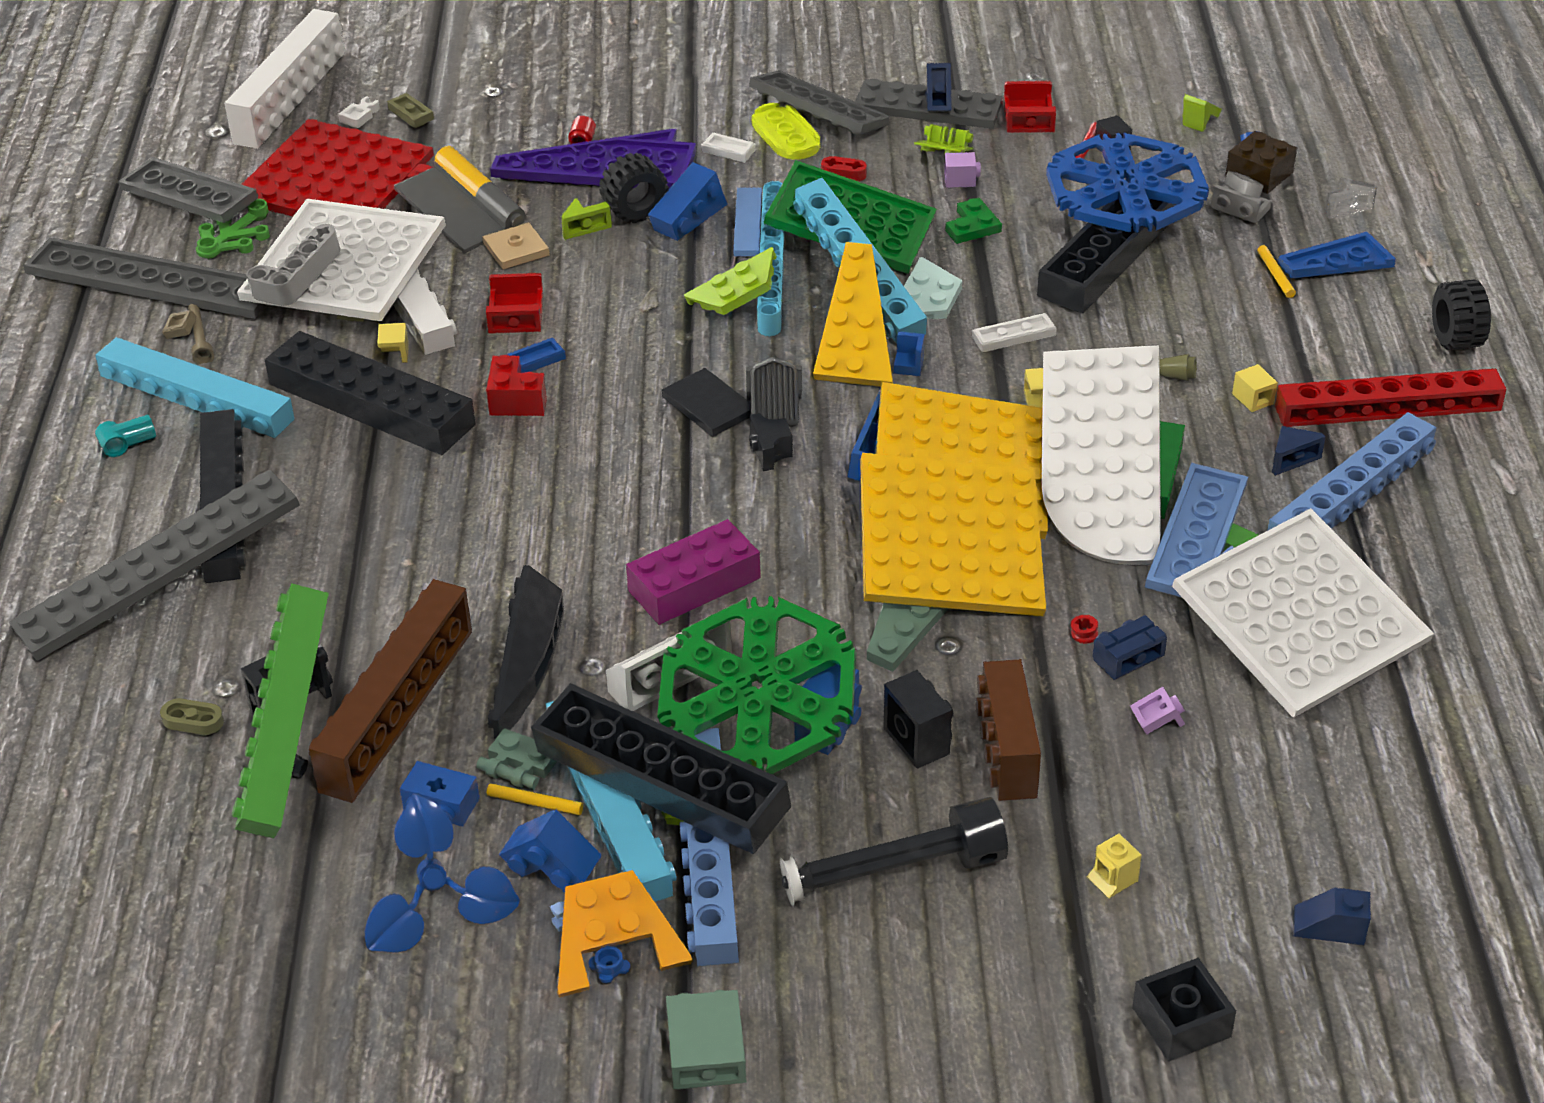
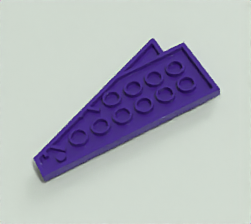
M676 129L660 130L496 155L491 165L490 173L491 177L501 179L547 181L549 183L561 182L574 185L588 184L601 187L599 185L600 179L604 178L602 174L604 170L609 169L608 165L611 162L615 163L617 161L616 158L620 156L624 158L628 153H631L633 156L635 153H640L642 156H647L667 178L668 183L666 185L670 189L693 162L696 153V143L677 142Z

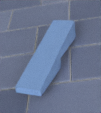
M737 188L734 256H755L760 253L762 188Z

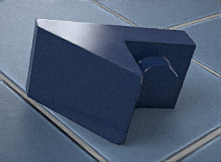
M927 63V112L952 111L951 63Z

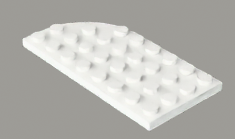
M1159 345L1043 352L1042 494L1044 504L1052 524L1068 544L1088 556L1110 563L1123 565L1152 564L1161 542Z

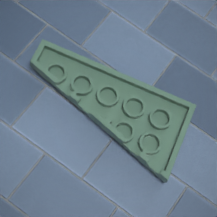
M884 603L867 649V660L893 672L949 608Z

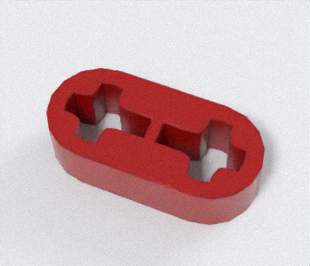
M829 156L821 161V169L858 182L867 177V164L863 160Z

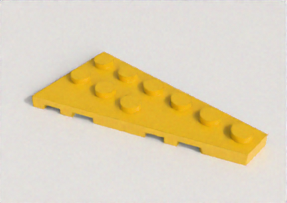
M846 242L813 371L814 380L881 387L882 382L893 384L872 244Z

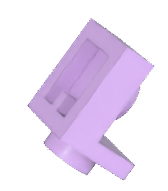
M1164 687L1130 705L1146 735L1173 719L1176 720L1179 727L1185 725L1180 716L1185 711L1176 695L1168 696Z

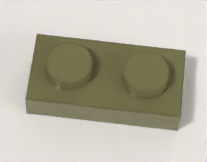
M408 93L387 101L388 109L414 128L421 127L425 123L434 120V112Z

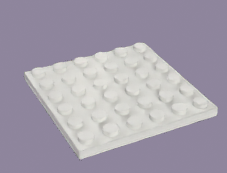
M306 199L258 265L277 268L315 227L322 224H330L334 226L340 245L339 255L296 302L282 307L382 321L446 226L444 217ZM248 279L237 291L239 300L275 305L254 299Z
M1311 508L1177 577L1172 585L1178 594L1293 718L1428 643L1434 635L1418 616Z

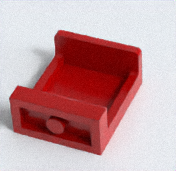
M1006 81L1004 83L1003 103L1007 133L1055 132L1056 107H1053L1051 81Z
M541 273L490 275L489 306H486L488 334L541 332L543 311Z

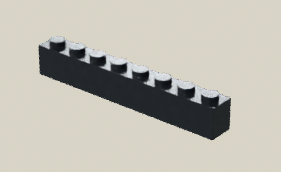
M234 409L200 413V510L227 495L233 489L244 485L243 474L239 473L244 472L243 457L239 455L244 454L242 437H239L244 436L243 424L241 419L236 420ZM245 538L200 564L205 584L241 579V567L246 566L244 549H241V547H246Z

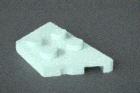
M920 257L904 287L926 315L927 319H946L962 290V280L927 259Z

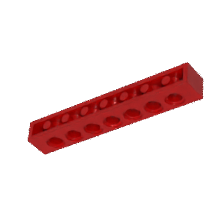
M1496 368L1280 384L1277 389L1275 408L1282 426L1285 427L1399 419L1407 412L1416 417L1502 411L1507 389Z

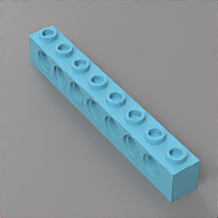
M823 178L795 189L793 205L797 214L805 218L809 230L816 233L822 248L830 252L832 260L837 267L841 264L846 242L872 244ZM872 244L886 335L889 338H893L897 344L898 332L926 334V315Z

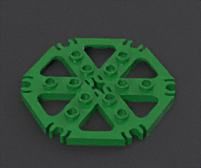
M769 596L768 604L764 607H759L757 597H752L750 602L751 608L749 609L748 599L745 598L682 629V634L676 635L677 643L682 647L674 649L668 646L666 648L668 656L665 653L663 655L657 713L660 724L666 727L674 726L673 730L710 747L713 746L697 739L695 735L738 714L735 745L732 749L721 752L763 771V765L767 764L766 772L774 774L835 743V737H841L840 727L834 724L843 722L849 725L851 723L850 716L853 717L856 669L855 647H853L851 640L843 644L839 643L846 639L845 630L841 629L839 624L778 597L779 602L776 607L773 596ZM791 617L817 630L814 638L776 656L778 626L781 618ZM732 619H742L745 622L742 658L704 640L705 634ZM836 664L841 667L840 691L834 698H825L797 685ZM679 669H685L718 685L682 703L676 702L673 699L675 674ZM758 681V683H762L763 687L757 689L752 683ZM772 713H777L810 729V734L782 749H772L770 747Z

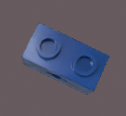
M420 761L415 763L400 787L403 810L411 795L418 794L437 804L447 814L452 824L462 827L480 799L476 776Z

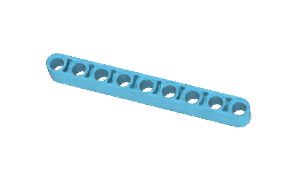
M770 181L763 186L760 253L772 247L777 256L776 260L772 262L774 274L771 278V290L758 296L757 299L758 332L764 336H775L781 332L785 231L764 224L765 215L783 184L779 181Z

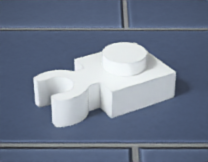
M366 96L361 99L359 105L352 103L338 113L339 122L354 128L361 127L373 117L372 113L380 109L379 101L375 100L370 103L369 97Z

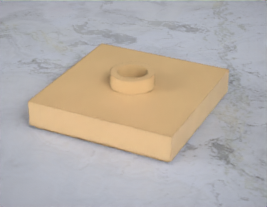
M530 223L482 236L483 244L502 270L550 255L549 247Z

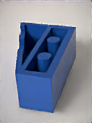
M692 162L649 212L648 216L654 231L678 241L728 205L717 173Z

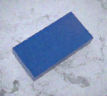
M554 338L506 354L509 356H520L522 373L531 372L566 359L564 349Z

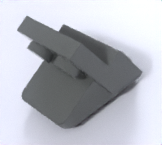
M773 357L753 367H747L746 397L747 400H751V414L761 413L762 416L768 419L786 418L789 426H796L799 422L798 399L802 398V366H795Z

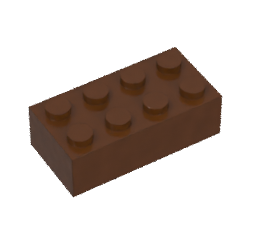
M1022 660L983 662L982 675H977V689L981 697H976L977 717H983V720L980 721V734L982 740H987V744L984 746L985 762L992 765V768H989L990 787L996 788L998 801L1035 799L1038 797L1041 750Z

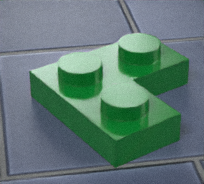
M980 198L957 203V212L962 218L946 222L945 231L956 244L1002 232V223Z

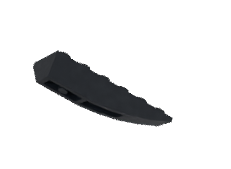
M523 565L521 576L516 577L514 583L515 599L511 598L509 601L510 623L500 669L499 683L494 692V709H490L488 715V727L493 728L494 740L504 728L511 730L534 699L554 656L564 615L562 589L529 565Z

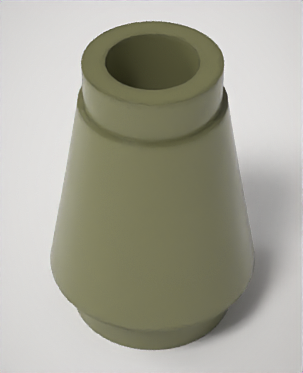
M1184 354L1160 359V375L1189 381V378H1196V356Z

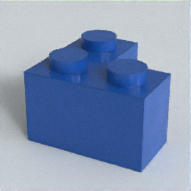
M557 809L518 826L499 853V856L507 862L508 867L521 877L541 869L550 878L552 884L565 892L566 886L585 882L602 856Z

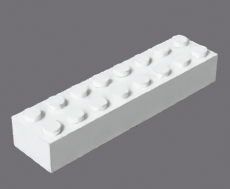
M313 9L228 98L224 104L232 144L258 149L344 55L345 45L342 42V26L339 23L338 13Z

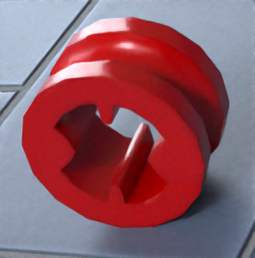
M1079 615L1071 620V636L1075 641L1083 644L1094 642V639L1098 636V621L1096 618L1090 615Z

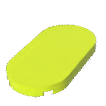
M767 103L759 106L755 110V114H752L753 128L779 156L787 159H805L815 155L820 150V135L794 107L790 105L781 107L780 103Z

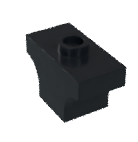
M761 413L750 414L749 443L751 451L757 453L763 471L774 470V465L777 461L793 457V436L786 418L768 419L762 416Z

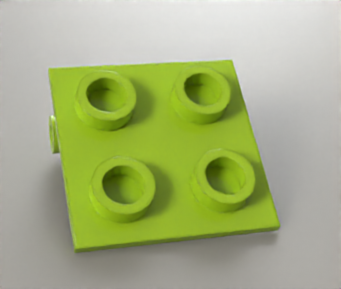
M930 124V126H925L924 135H927V140L914 142L915 145H921V150L935 152L936 150L944 149V154L965 153V151L973 150V147L968 146V143L973 141V133L962 129H956L955 132V128L952 127L947 141L948 127L945 126L943 129V126Z

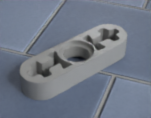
M1232 171L1227 172L1224 181L1226 185L1236 191L1255 198H1260L1264 187L1255 180Z

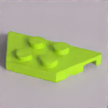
M770 247L746 261L737 263L730 270L715 275L711 280L683 295L689 305L697 302L700 303L703 309L714 310L716 313L725 315L771 290V278L774 274L772 262L776 260L777 256L773 248Z

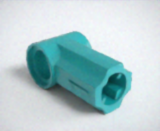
M149 414L120 424L106 421L101 423L95 430L98 442L104 453L109 457H118L124 454L129 446L154 439L157 436Z

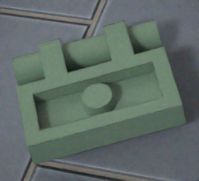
M504 728L488 748L490 759L481 756L477 761L476 768L485 771L486 775L492 778L502 777L510 780L512 785L519 788L526 786L535 789L539 782L537 776L545 779L557 761L538 753L533 738Z

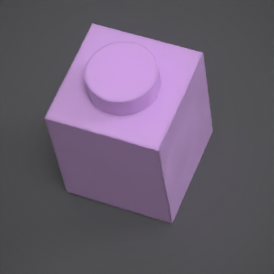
M945 153L944 176L946 188L976 187V177H980L981 166L980 162H976L975 153Z

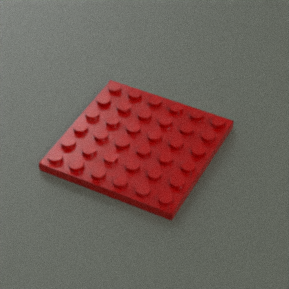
M307 119L241 185L256 189L259 197L257 199H264L267 202L268 211L288 216H294L306 199L385 209L399 194L394 189V185L406 180L407 175L418 164H427L434 156L433 147L420 143L407 142L398 138L385 137L376 133L372 134L358 129L338 126L337 124Z

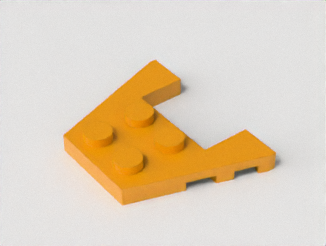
M633 870L565 887L557 991L559 998L590 990L582 954L598 951L606 946H617L651 937L661 971L691 964V954Z

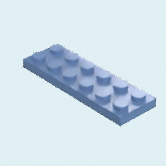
M1191 463L1147 575L1145 588L1181 597L1172 587L1174 579L1222 555L1247 486V476Z

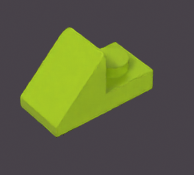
M1185 94L1183 98L1182 123L1186 127L1203 132L1210 116L1219 118L1222 109L1205 100Z
M575 198L561 216L563 238L565 240L612 228L611 209L607 202L583 208L578 199Z

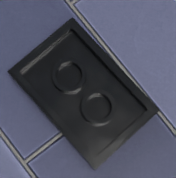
M706 368L662 389V397L712 437L750 418L751 403Z

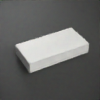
M712 133L702 144V152L744 163L756 151V146L753 142L717 133Z

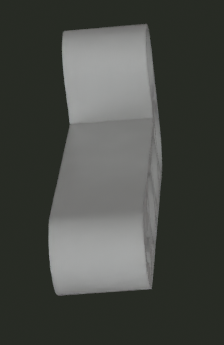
M322 224L315 227L277 268L266 265L251 267L247 271L246 276L254 299L279 306H288L296 302L339 255L340 245L334 226Z

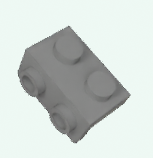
M1216 185L1213 188L1211 208L1253 223H1257L1270 210L1271 200L1245 195L1227 185L1224 187Z

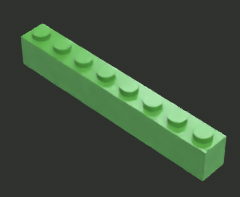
M291 583L287 593L280 594L276 611L281 612L279 622H274L270 635V640H274L275 644L273 650H268L264 663V668L269 669L267 679H262L258 691V697L263 698L261 708L256 707L251 724L252 727H256L255 737L249 738L245 751V756L250 757L248 768L243 767L238 784L239 787H244L242 798H236L232 811V817L237 818L235 830L274 838L281 828L329 594L327 592Z

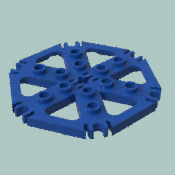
M1116 133V138L1114 139L1108 138L1107 134H1103L1102 140L1097 135L1055 153V156L1052 157V163H1048L1046 171L1056 206H1060V211L1069 209L1068 216L1074 217L1073 219L1126 232H1131L1132 226L1135 233L1139 231V226L1147 227L1150 232L1153 225L1157 231L1200 211L1203 208L1204 201H1207L1209 194L1208 184L1196 156L1193 157V153L1183 155L1184 148L1179 147L1177 144L1123 133V138L1120 133ZM1129 146H1139L1143 149L1162 152L1135 164ZM1097 148L1102 152L1105 163H1095L1083 158H1076V156L1085 153L1088 149ZM1181 170H1190L1194 182L1184 183L1181 180L1166 179V177ZM1061 179L1089 185L1076 191H1068L1064 188ZM1148 198L1176 204V206L1161 212L1152 209ZM1119 199L1124 214H1114L1096 209Z

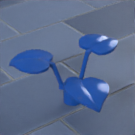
M418 794L411 795L405 809L399 816L395 825L394 838L398 848L407 856L418 858L427 853V857L417 867V876L420 883L417 884L413 900L409 905L403 896L391 894L380 899L372 908L365 926L366 947L371 951L402 952L412 948L420 941L424 931V921L422 916L417 911H414V909L417 907L424 889L435 891L446 884L458 893L463 894L458 902V910L465 919L478 924L493 923L507 917L517 908L520 902L507 876L494 867H480L470 872L465 880V888L455 883L446 875L442 863L433 858V852H442L451 846L454 835L452 823L447 814L437 804Z

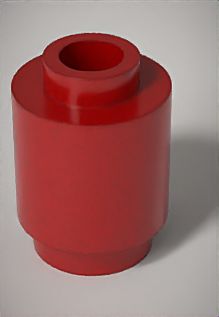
M578 116L574 119L568 135L570 144L593 140L596 124L590 117Z

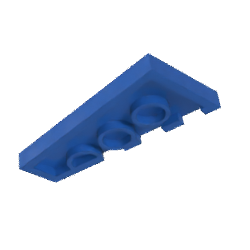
M1368 232L1278 257V265L1290 278L1393 268L1396 262V258Z

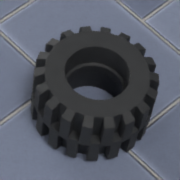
M628 153L624 158L622 156L616 158L617 161L615 163L611 162L608 165L609 169L604 170L602 174L604 178L600 179L599 183L601 186L599 192L603 201L610 205V209L619 219L621 218L625 222L630 220L632 223H637L639 219L641 221L647 220L649 212L667 193L669 187L666 185L668 183L667 178L647 156H642L640 153H635L633 156L631 153ZM638 184V186L633 191L629 192L632 189V187Z
M1476 279L1443 282L1436 288L1432 303V321L1437 339L1444 349L1455 350L1480 347L1488 339L1491 326V308L1484 286Z

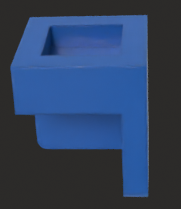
M898 332L893 374L921 376L924 361L925 334Z

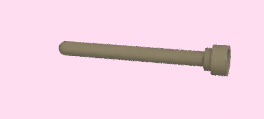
M190 304L188 306L189 310H193L197 316L192 327L195 344L191 350L193 361L196 364L212 362L214 351L212 345L206 342L200 308L197 305Z

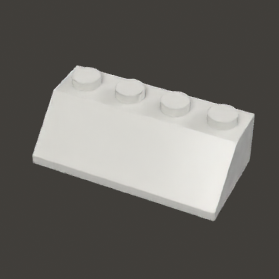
M730 621L708 631L704 636V640L732 653ZM676 635L606 669L608 692L622 707L634 711L659 698L663 655L665 653L668 656L666 648L668 646L674 649L682 647L677 643ZM679 669L675 674L674 690L699 678V676L685 669Z

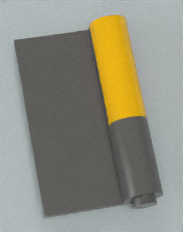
M444 146L437 152L435 167L394 185V189L421 214L444 217L446 226L441 233L463 253L483 245L482 236L524 223L525 211L452 146Z

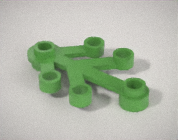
M264 199L253 201L247 207L248 213L230 227L231 220L225 223L216 221L220 230V234L217 237H213L215 235L213 224H201L198 227L201 239L197 242V255L205 259H212L221 251L238 249L240 253H250L253 251L252 239L248 237L255 236V239L259 241L267 240L270 237L269 228L266 225L243 228L254 220L261 221L267 217L269 212L267 202ZM239 239V240H237V241H229V242H227L228 240Z

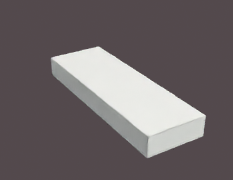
M1043 313L973 329L972 338L981 352H987L1056 336L1057 328L1048 315Z

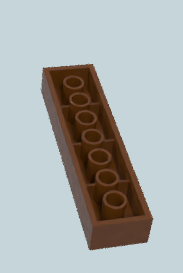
M433 579L428 587L421 591L417 602L411 610L405 613L403 621L398 628L391 632L387 643L381 651L375 654L373 662L368 669L360 674L357 684L350 693L344 696L342 704L335 714L328 718L324 729L318 737L311 741L309 755L311 756L318 793L353 803L471 635L472 626L466 588Z

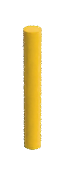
M1259 246L1257 252L1286 297H1294L1296 294L1295 289L1267 246Z
M492 783L487 787V796L551 810L557 809L558 811L581 815L583 811V802Z

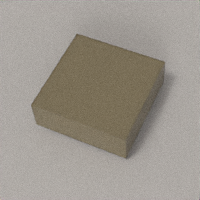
M193 310L170 314L162 333L166 339L189 335L197 316Z

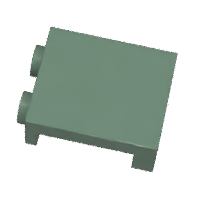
M716 990L707 993H682L666 996L673 1090L746 1083V1065L738 990Z

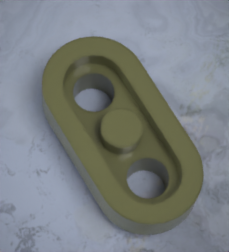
M178 698L166 702L160 709L163 725L170 730L209 735L220 730L224 724L221 708L212 703Z

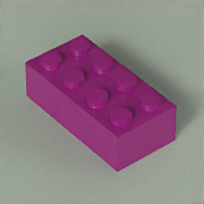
M726 519L627 563L628 591L656 623L660 625L760 579V552Z

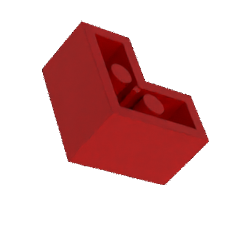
M492 356L486 388L489 416H544L547 401L544 373H522L520 356Z

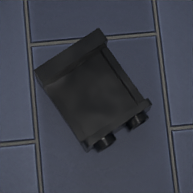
M318 645L308 694L320 691L328 699L332 697L330 684L333 683V679L326 668V662L329 659L322 645ZM266 656L240 668L252 715H254L256 707L261 708L263 698L258 697V691L262 679H267L269 669L264 668Z

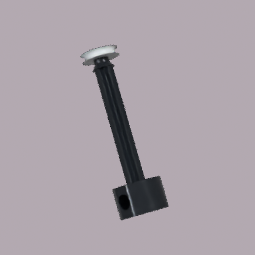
M985 797L950 806V826L809 863L806 861L798 869L792 855H790V859L787 861L780 857L782 885L786 890L791 906L794 907L796 901L804 904V888L814 891V889L955 852H957L961 863L967 869L1007 859L1009 847L1000 810L992 797Z

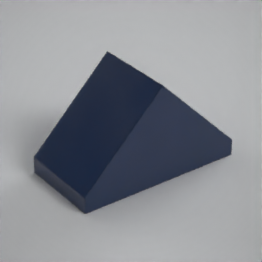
M1282 426L1275 450L1272 473L1276 476L1321 459L1326 436L1318 432Z

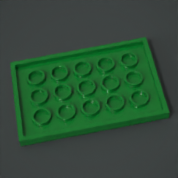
M795 160L765 215L764 224L820 243L816 233L809 230L805 218L797 214L793 201H795L796 188L823 178L888 266L896 271L909 274L937 209Z

